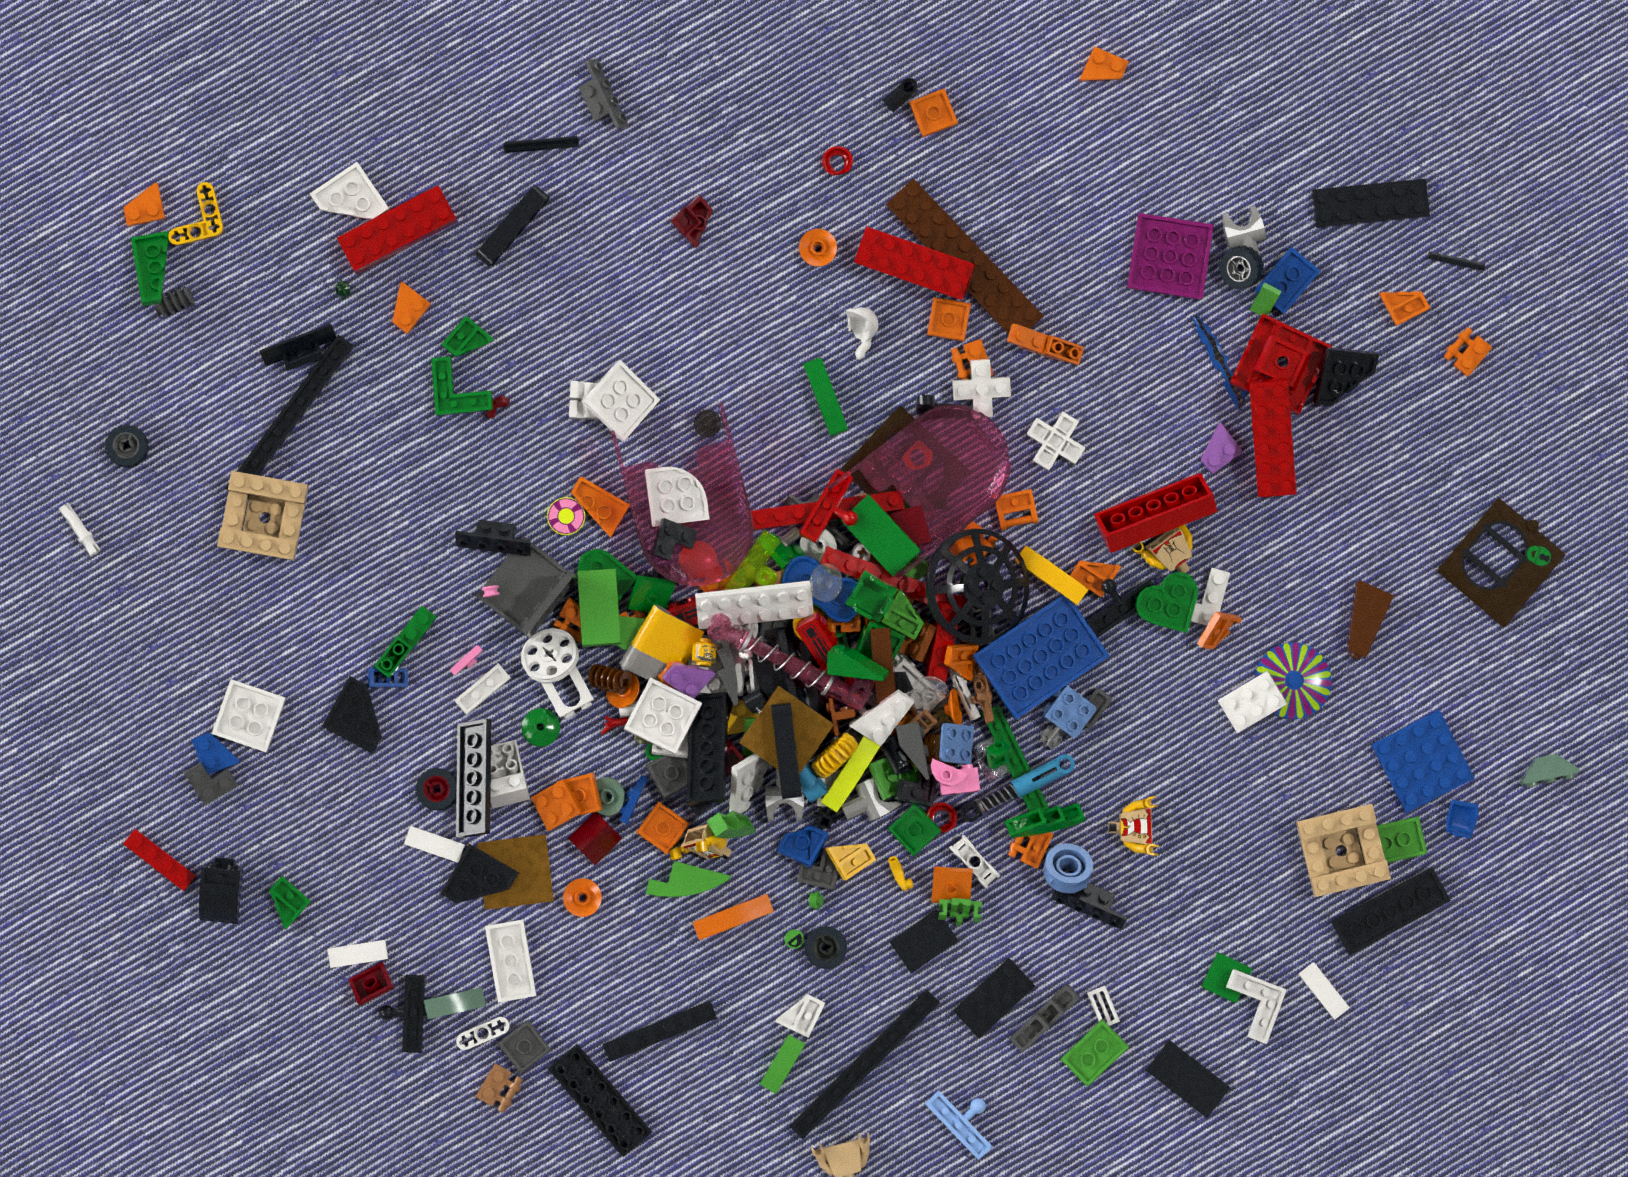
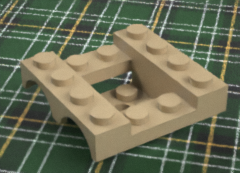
M231 471L228 486L229 492L217 547L295 561L309 486L297 482ZM245 511H246V517H245V522H244V527H243V521H244V516H245ZM269 513L270 521L262 523L260 521L261 514Z
M1373 804L1296 822L1314 897L1391 879L1376 825L1377 820ZM1355 828H1357V832H1358V836H1359V840H1360V844H1361V848H1362V852H1363V856H1364V860H1365V864H1366V865H1364V861H1363V857H1362V853H1361V849H1360V845H1359V841H1358V837H1357V833H1356V829H1355ZM1339 845L1344 846L1346 849V853L1342 857L1338 856L1335 851Z

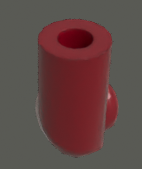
M504 395L494 398L493 410L486 411L485 417L494 419L498 408L509 406V398Z

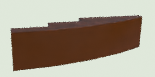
M890 628L870 629L873 661L889 670V674L884 681L875 680L877 705L896 691Z

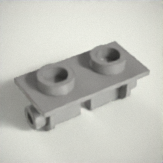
M1048 725L1040 735V741L1053 750L1054 747L1061 743L1065 732L1058 726L1053 729Z

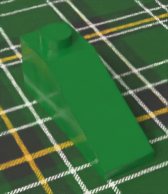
M844 645L833 646L827 654L828 675L884 681L889 674V670Z

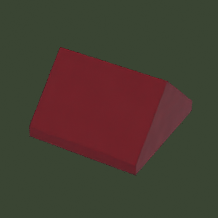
M594 812L568 839L596 866L623 838L597 812Z
M383 961L348 979L359 1006H363L396 989Z

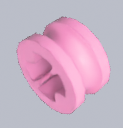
M499 585L482 587V591H484L483 598L499 596L500 592L497 591Z

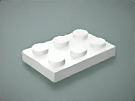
M1268 671L1218 700L1237 733L1287 704Z

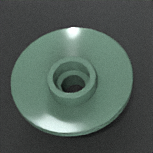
M610 777L597 780L596 783L603 809L597 812L605 816L617 814L625 803V792L622 785Z

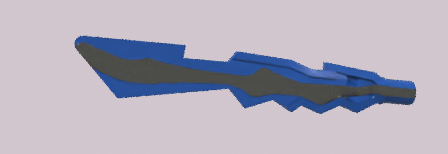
M1197 314L1192 319L1196 324V331L1202 345H1206L1214 368L1220 370L1226 381L1223 383L1236 408L1241 410L1247 391L1229 384L1233 373L1226 365L1228 357L1222 353V345L1218 344L1217 337L1211 333L1210 327L1205 325L1199 314Z

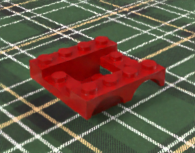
M1263 313L1229 384L1243 391L1250 392V380L1268 379L1258 373L1271 379L1288 377L1291 413L1299 416L1321 369L1325 349L1332 346ZM1278 358H1286L1288 365L1280 367L1277 363Z

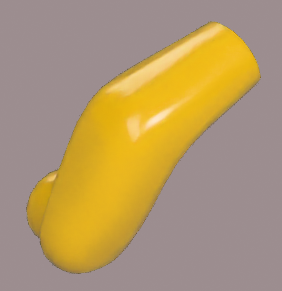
M896 856L890 857L888 862L894 878L900 888L907 892L908 889L914 887L913 881L910 878L905 879L904 870Z

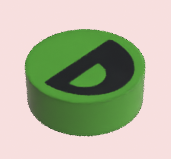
M793 929L786 933L785 943L789 948L797 949L802 946L804 936L799 930Z

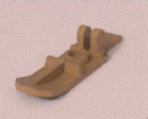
M975 663L972 679L976 695L971 697V701L974 704L980 705L984 713L985 723L988 724L994 721L991 707L992 690L990 682L978 664Z

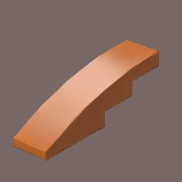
M765 894L692 922L698 939L702 940L770 914L774 910L768 895Z

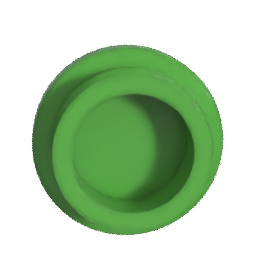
M815 891V893H810L809 905L810 908L819 910L820 906L824 904V897L820 894V891Z

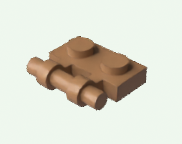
M495 1063L476 1097L490 1106H493L496 1100L501 1102L497 1110L504 1113L507 1107L511 1106V1100L515 1093L521 1089L520 1085L524 1079L516 1076L513 1082L510 1081L509 1077L512 1072ZM507 1085L510 1088L505 1097H503L500 1093L504 1086Z

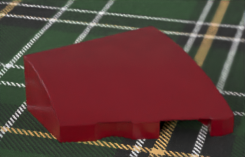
M697 195L669 221L697 248L713 209L701 195Z

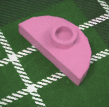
M476 645L450 671L456 675L466 667L470 669L477 663L476 658L483 650L479 645Z
M932 758V774L941 784L956 785L962 782L968 775L961 770Z

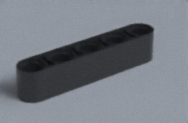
M534 185L478 249L475 256L487 266L492 267L545 206L550 196L537 185Z
M791 703L771 705L782 799L802 797Z

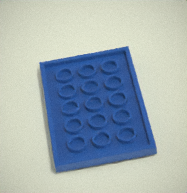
M1062 595L972 657L1016 720L1108 658L1109 654L1076 605Z

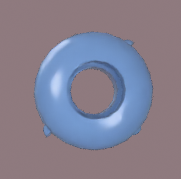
M1068 843L1059 844L1047 853L1043 867L1045 880L1056 891L1068 894L1079 892L1086 888L1090 881L1093 861L1089 853L1082 847ZM1061 869H1069L1074 873H1065Z

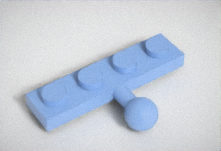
M939 1090L925 1103L978 1160L992 1148L991 1144L969 1123V1120L975 1114L984 1112L986 1104L982 1099H974L970 1104V1109L964 1115Z

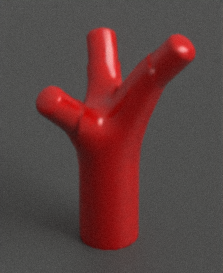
M605 716L604 719L609 722L604 723L606 727L601 731V734L604 735L614 727L626 725L628 717L613 719Z

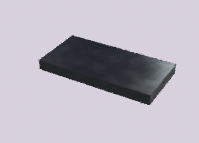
M1170 1040L1167 1041L1146 1069L1149 1074L1206 1118L1209 1117L1231 1088Z

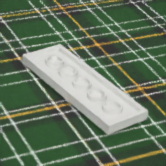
M811 581L695 594L699 629L803 618L814 614Z

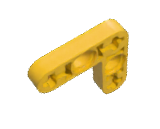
M203 182L197 187V196L204 221L172 229L168 234V238L173 245L182 246L215 238L223 233L224 227L216 193L210 183ZM203 187L211 189V191L208 192L209 199L213 198V201L208 200L204 203L202 202L203 200H206L204 193H201V191L204 190ZM212 204L215 206V212L208 215L205 213V208L207 205ZM218 216V219H214V221L220 228H217V232L214 233L213 230H210L212 222L211 220L207 221V219H213ZM198 227L201 229V235L196 238L192 237L191 230ZM184 230H187V235L190 238L186 240V236L180 237L178 242L172 239L176 232L180 235L185 234Z

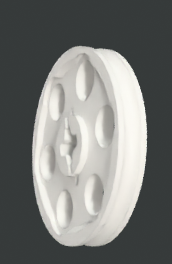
M557 628L545 629L534 634L525 643L521 653V662L526 673L532 679L542 683H552L565 678L573 671L579 658L578 646L573 637L568 632ZM546 636H552L550 642L543 643V639ZM563 640H569V644L567 646H560V643ZM530 649H538L536 654L528 655ZM545 650L548 654L550 653L551 655H553L555 661L549 656L547 657ZM566 656H571V657H572V659H571L570 662H568V663H563V662H562L563 659H564V657H566ZM533 665H540L537 671H531ZM550 669H557L554 675H548Z

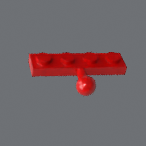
M839 469L835 470L799 532L800 536L817 544L834 514L842 518L843 522L848 526H853L857 523L858 516L854 511H844L838 508L854 477Z

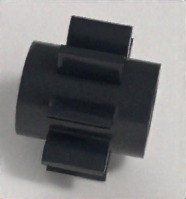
M819 806L818 813H813L815 818L814 825H819L821 830L831 829L832 823H837V818H835L836 812L834 810L831 811L828 806L823 808Z

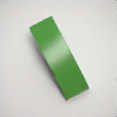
M731 811L727 815L717 813L707 821L718 838H737L756 832L748 816L735 811Z
M788 1034L760 1085L776 1094L804 1048L805 1043Z

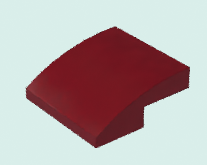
M921 505L888 514L917 546L932 542Z

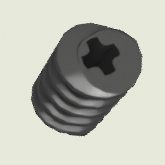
M182 285L181 292L177 287L175 288V294L168 290L167 297L164 294L162 295V303L154 304L159 318H161L160 313L167 317L168 311L173 315L175 314V308L182 312V305L189 309V303L193 307H196V303L191 289H187L185 285Z

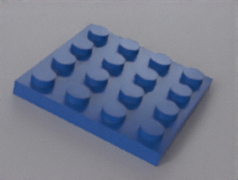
M1440 710L1371 744L1405 813L1475 779Z

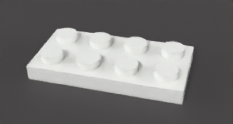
M524 920L485 926L498 1003L537 996Z

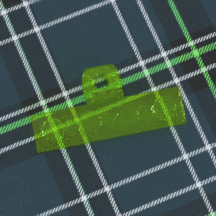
M764 529L723 590L749 588L753 581L761 586L773 585L778 579V575L765 564L781 540ZM769 575V578L764 580L765 576Z

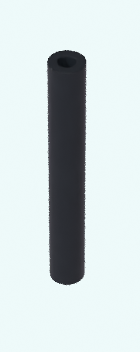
M1430 251L1428 253V259L1481 271H1484L1485 263Z

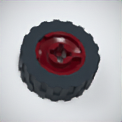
M428 769L417 780L415 786L417 799L423 806L431 810L448 808L456 799L457 780L453 774L445 769ZM440 786L441 791L435 793L434 787Z

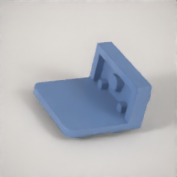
M1066 685L1053 694L1055 698L1051 703L1047 702L1044 706L1042 717L1075 738L1095 713L1096 706Z
M951 723L942 724L939 760L941 762H950L957 765L971 764L974 726Z

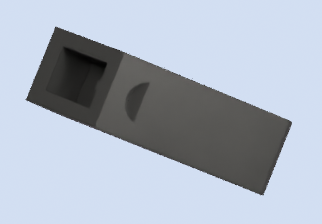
M919 722L896 726L901 749L924 778L929 781V776L933 774L931 764L926 762V757L929 756L928 747L923 745L922 738L926 737L924 726H920Z

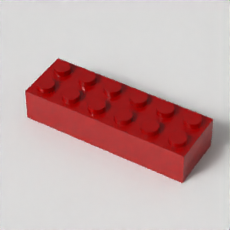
M438 185L337 237V240L357 275L454 225L458 221Z
M867 226L854 263L963 301L976 264Z
M1286 377L1250 380L1258 497L1296 495L1297 486L1289 379Z
M1199 473L1095 513L1094 516L1110 553H1113L1218 511L1214 495L1202 474Z

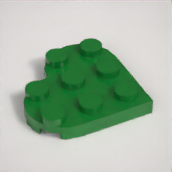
M593 549L584 553L578 562V571L616 569L619 602L636 582L638 576L610 553L602 549Z
M1175 572L1168 574L1160 586L1152 585L1145 587L1136 599L1137 614L1151 624L1188 633L1198 597V586L1195 580L1184 572Z

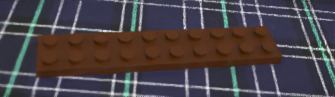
M914 178L886 203L890 211L925 247L976 264L967 292L1008 335L1012 324H1018L1031 329L1044 317Z

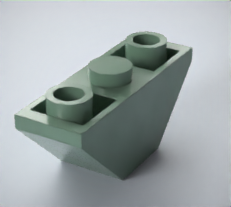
M1558 754L1534 758L1521 778L1520 785L1526 784V787L1537 786V781L1545 780V784L1556 782V777L1561 776L1564 777V780L1575 778V773H1580V769Z

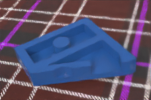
M211 733L192 739L199 761L203 764L208 774L240 763V760Z
M641 775L635 787H630L626 796L629 798V801L624 803L620 810V813L623 814L620 819L621 822L627 824L630 820L641 792L647 783V777Z

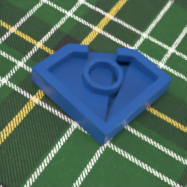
M812 825L794 833L793 831L786 833L777 848V853L812 868L829 834Z

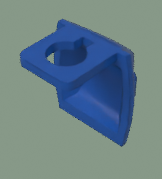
M1452 799L1447 814L1446 832L1454 836L1471 839L1478 818V804Z

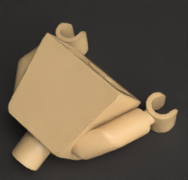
M867 1132V1137L862 1138L860 1133H858V1139L824 1148L821 1143H818L820 1148L814 1150L811 1146V1151L816 1157L819 1166L828 1175H834V1177H855L854 1173L861 1172V1168L866 1166L870 1154V1134Z

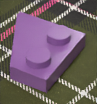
M1220 422L1200 460L1211 475H1213L1243 451Z
M674 662L662 677L663 680L678 691L694 699L716 675V672L711 668L705 670L700 669L698 666H686L682 663Z

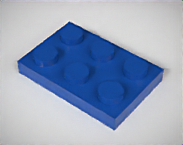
M1291 247L1254 291L1258 294L1264 282L1280 290L1281 293L1273 307L1284 315L1319 274L1320 270Z

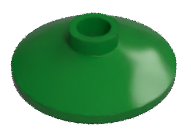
M534 709L524 717L522 722L523 736L534 746L543 747L550 745L557 739L560 732V722L557 716L548 709ZM540 723L544 725L542 731L537 729V725Z

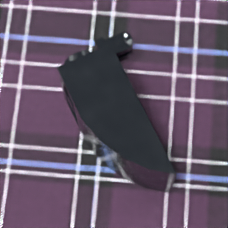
M215 857V862H207L202 866L199 891L200 920L238 924L244 868L234 864L235 859H232V857Z

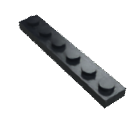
M708 1001L602 1045L609 1062H612L715 1020L717 1016L711 1001Z

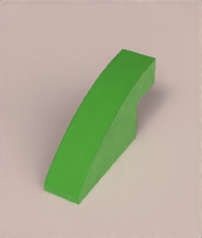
M674 861L669 882L664 883L649 879L646 894L661 897L695 895L730 880V875Z

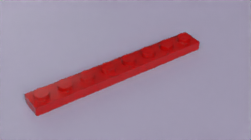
M902 490L870 494L886 513L905 509ZM867 495L843 498L838 508L844 511L852 510ZM817 502L750 511L752 530L805 524ZM834 514V515L832 516L831 520L842 519V518H840L839 516H837V515Z
M825 547L820 561L822 566L857 579L866 570L894 587L901 589L909 598L928 605L924 582L900 573L892 577L882 566L834 548ZM946 593L935 594L937 604L939 601L949 602ZM953 594L956 603L962 608L966 602L961 596Z

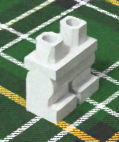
M571 381L569 419L600 420L582 403L583 399L597 383Z

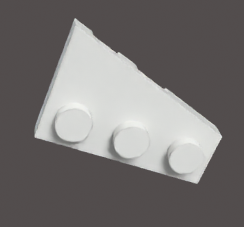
M898 689L879 702L873 709L867 710L861 717L851 721L849 726L881 746L914 704V699Z

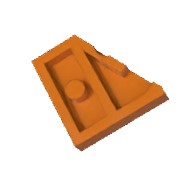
M1079 561L1070 576L1101 598L1104 594L1101 588L1102 582L1105 579H1114L1121 566Z

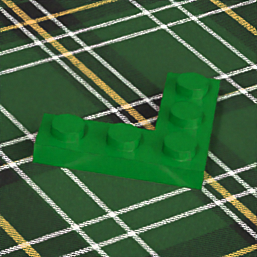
M452 357L431 358L436 416L493 410L492 391L454 394Z

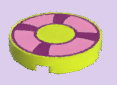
M563 497L555 500L550 505L547 512V520L554 532L569 536L578 532L583 527L585 511L577 500Z

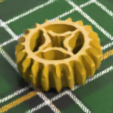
M843 733L836 738L812 762L811 767L814 772L821 778H827L834 773L858 748L856 739L850 736L849 733Z

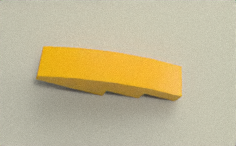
M1025 546L1021 551L1020 555L1025 562L1028 572L1049 585L1059 594L1065 596L1075 605H1078L1089 589L1028 546Z

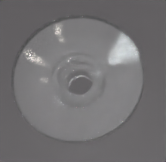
M823 563L814 569L810 578V589L813 596L819 601L829 602L839 595L842 588V575L835 565Z
M932 676L922 677L912 685L914 689L910 692L911 698L914 699V704L922 710H938L948 701V687L939 678Z

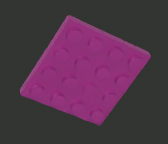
M1138 213L1127 289L1202 300L1214 225Z

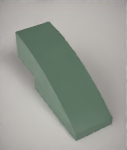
M482 987L424 1000L428 1019L486 1006Z

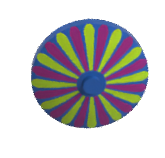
M1302 643L1278 645L1269 650L1257 665L1254 678L1268 671L1287 702L1285 706L1272 713L1278 717L1301 719L1310 716L1324 705L1330 694L1332 678L1329 666L1323 656L1308 645Z

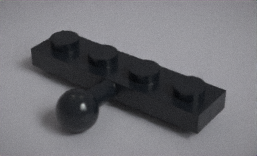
M1147 578L1121 597L1116 591L1117 585L1113 579H1105L1102 582L1101 588L1103 592L1110 594L1114 602L1086 621L1097 638L1137 611L1136 599L1139 593L1145 587L1154 585L1150 578Z
M406 974L404 1009H393L390 1005H384L379 1010V1015L383 1020H390L393 1017H404L402 1052L422 1053L426 975Z

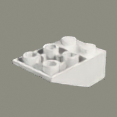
M516 740L492 745V808L530 800Z

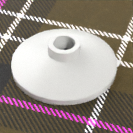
M826 529L819 539L823 547H820L818 542L816 544L804 537H801L800 547L805 555L814 558L819 563L826 546L837 550L835 538Z

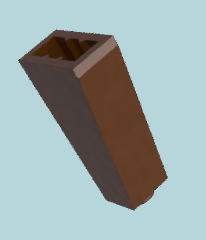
M1357 580L1355 583L1346 652L1350 653L1349 656L1358 661L1367 657L1394 595L1361 580Z

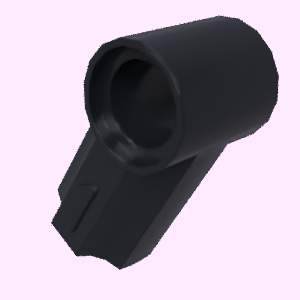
M912 78L904 79L897 88L882 100L889 110L894 113L907 100L917 94L918 87L916 81ZM911 83L915 88L912 92H906L904 86Z

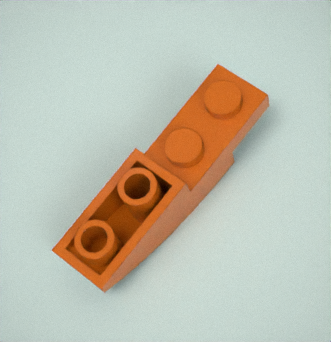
M1018 324L1011 325L1007 339L1008 343L1019 346L1021 349L1074 365L1080 364L1084 350L1083 346L1034 331Z

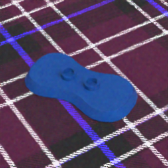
M798 556L787 565L782 576V584L811 581L813 603L819 606L828 617L837 622H848L857 616L858 613L852 607L845 604L857 581L830 574L817 560L809 556Z

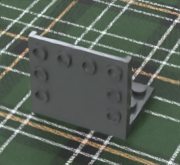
M532 542L531 556L509 554L483 586L499 585L497 589L500 592L499 596L483 598L484 591L482 589L476 594L477 598L529 639L578 580L571 570L567 571Z

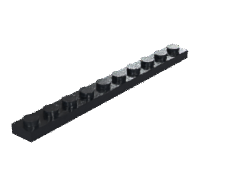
M339 334L323 354V358H320L237 472L258 476L261 474L352 351L354 345ZM228 483V484L226 485V487H225V489H226L227 491H229V490H228L229 483Z
M926 989L789 1126L804 1139L940 1002Z

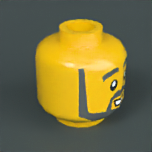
M700 638V642H695L692 646L691 659L696 663V666L711 667V664H714L717 660V645L711 643V639Z

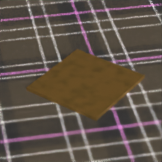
M778 686L739 743L778 769L771 705L791 703L800 774L834 724Z
M546 834L477 843L480 850L520 872L511 889L484 896L485 910L554 901Z

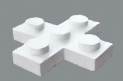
M990 359L970 360L971 379L952 380L953 400L972 399L974 418L993 417L992 398L1011 397L1010 377L991 378Z
M1062 412L1054 427L1036 418L1026 434L1042 444L1033 461L1048 471L1058 455L1076 464L1085 447L1069 437L1079 421L1065 412Z

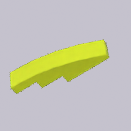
M863 736L858 743V748L843 764V768L832 782L828 793L821 799V803L838 812L870 764L880 745Z

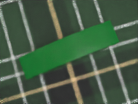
M821 357L803 363L830 437L848 431Z
M1075 803L1062 809L1060 805L1045 811L1038 808L1004 822L1010 837L1018 838L1057 831L1086 822L1079 803Z

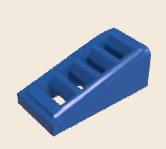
M369 668L368 688H408V668H398L393 673V683H390V678L386 675L385 683H382V672L377 668ZM374 673H378V683H374ZM398 673H401V683H398Z

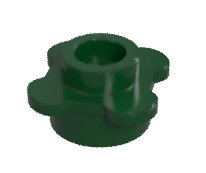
M339 279L335 286L336 293L344 300L346 296L351 294L350 286L347 281Z

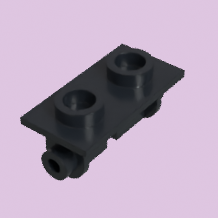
M889 735L886 743H883L880 747L895 774L899 775L914 770L905 752L901 749L898 739L893 735Z

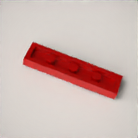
M134 829L123 843L183 891L196 878L194 873L137 829Z

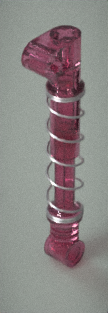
M717 613L712 616L707 629V633L712 639L723 640L726 638L725 641L728 642L729 640L730 644L734 643L739 652L744 654L751 651L758 655L759 662L766 659L774 663L775 671L783 668V672L789 674L791 679L796 678L806 683L807 688L813 687L821 691V695L825 697L830 696L857 711H860L869 699L875 680L855 678L853 683L849 685L838 679L836 675H828L827 670L823 671L811 665V661L807 663L796 657L795 653L788 656L778 651L779 644L773 648L763 643V636H760L758 639L754 638L753 630L751 631L748 628L740 630L739 626L736 628L735 624L731 625L732 622H730V619L725 614Z

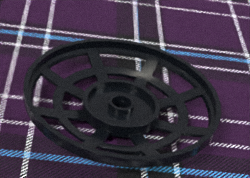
M968 529L957 532L941 543L930 560L925 579L927 602L936 622L953 638L970 644L994 642L1016 627L1025 613L1030 593L1029 576L1025 562L1016 547L1004 536L994 531ZM979 534L993 536L1004 542L1005 545L1000 552L989 546H982ZM971 535L973 547L963 550L957 556L947 550L957 540ZM1011 550L1019 561L1023 578H1016L1014 568L1007 559ZM983 551L998 557L994 565L985 563ZM975 552L977 563L968 567L961 561L967 555ZM943 556L951 562L946 576V586L934 587L936 569ZM1003 563H1005L1010 572L1011 579L1003 580L999 572ZM957 567L963 574L960 584L952 585L953 575ZM980 581H983L985 583V589L983 591L979 589ZM1017 586H1024L1023 603L1019 614L1016 615L1012 607L1017 596ZM1012 587L1011 598L1007 604L1001 597L1004 588ZM954 592H961L962 598L966 602L961 609L955 601ZM946 593L949 604L956 613L949 623L938 607L935 594ZM997 604L1003 612L989 620V608ZM972 607L982 609V620L973 619L967 616V613ZM1008 616L1013 622L1010 627L1002 633L989 637V626L1000 622ZM961 620L971 625L982 626L981 638L962 634L955 627Z

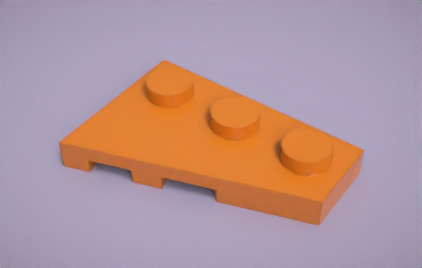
M581 476L571 491V494L611 538L629 509L630 504Z

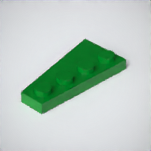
M169 231L131 237L142 306L162 303Z

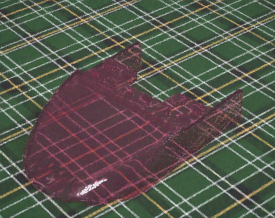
M719 402L717 405L726 440L700 448L696 453L698 468L687 471L701 483L705 491L710 519L679 523L697 530L698 533L693 549H687L675 544L671 561L651 555L659 526L652 527L645 470L659 467L652 461L624 467L615 431H610L629 509L642 551L648 562L658 573L681 585L705 586L727 578L743 563L752 544L754 533L752 512L723 402Z
M940 405L914 419L827 487L831 489L859 469L875 490L884 491L893 484L910 508L918 505L922 506L932 542L918 546L921 549L920 556L895 575L896 578H899L936 551L944 540L960 532L997 502L1003 494L1010 476L1011 462H1009V449L999 428L982 412H977L964 405Z

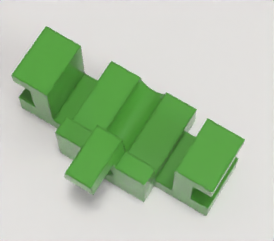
M959 898L939 900V909H942V912H939L938 920H946L947 908H950V917L956 918V926H961L962 919H969V912L972 909L973 922H981L982 915H978V912H981L982 902Z

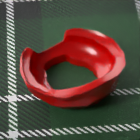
M841 146L828 149L822 158L823 168L831 175H841L849 172L853 164L852 154L848 149ZM835 155L842 156L845 160L844 169L841 171H835L830 165V160Z
M938 802L927 810V814L934 821V815L937 811H946L949 815V821L940 827L942 829L941 833H946L956 826L958 820L957 812L950 804Z

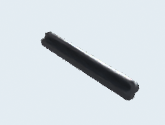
M577 136L510 141L504 142L503 145L505 153L571 148L579 146V138Z

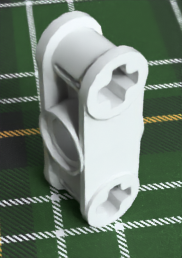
M964 835L961 836V839L954 846L949 847L959 860L969 869H973V874L985 889L988 888V884L996 877H1000L999 873L988 864ZM965 844V846L959 851L958 849ZM972 856L979 858L980 864L978 867L970 865L969 860Z

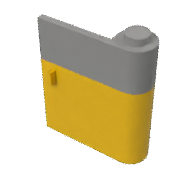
M654 604L619 662L622 666L621 669L630 673L633 672L647 680L652 678L658 681V673H661L666 668L668 662L679 661L684 664L687 663L692 654L693 644L699 642L705 632L673 616L665 608Z

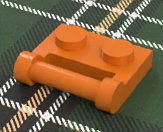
M1032 489L994 497L1001 531L1007 530L1008 527L1031 522L1033 524L1039 523ZM1030 509L1031 515L1005 520L1004 515Z

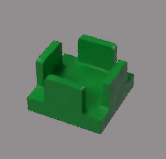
M864 570L845 604L852 607L855 612L879 623L891 606L898 588Z
M870 620L867 626H863L856 641L857 647L855 650L873 661L870 629L890 628L894 661L905 639V635L896 632L895 629L881 621L875 623Z

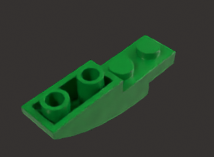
M421 605L374 667L390 678L425 636L427 630L437 619V616Z

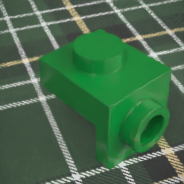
M1002 740L986 747L988 767L994 770L1008 763L1007 754L1012 752V748Z

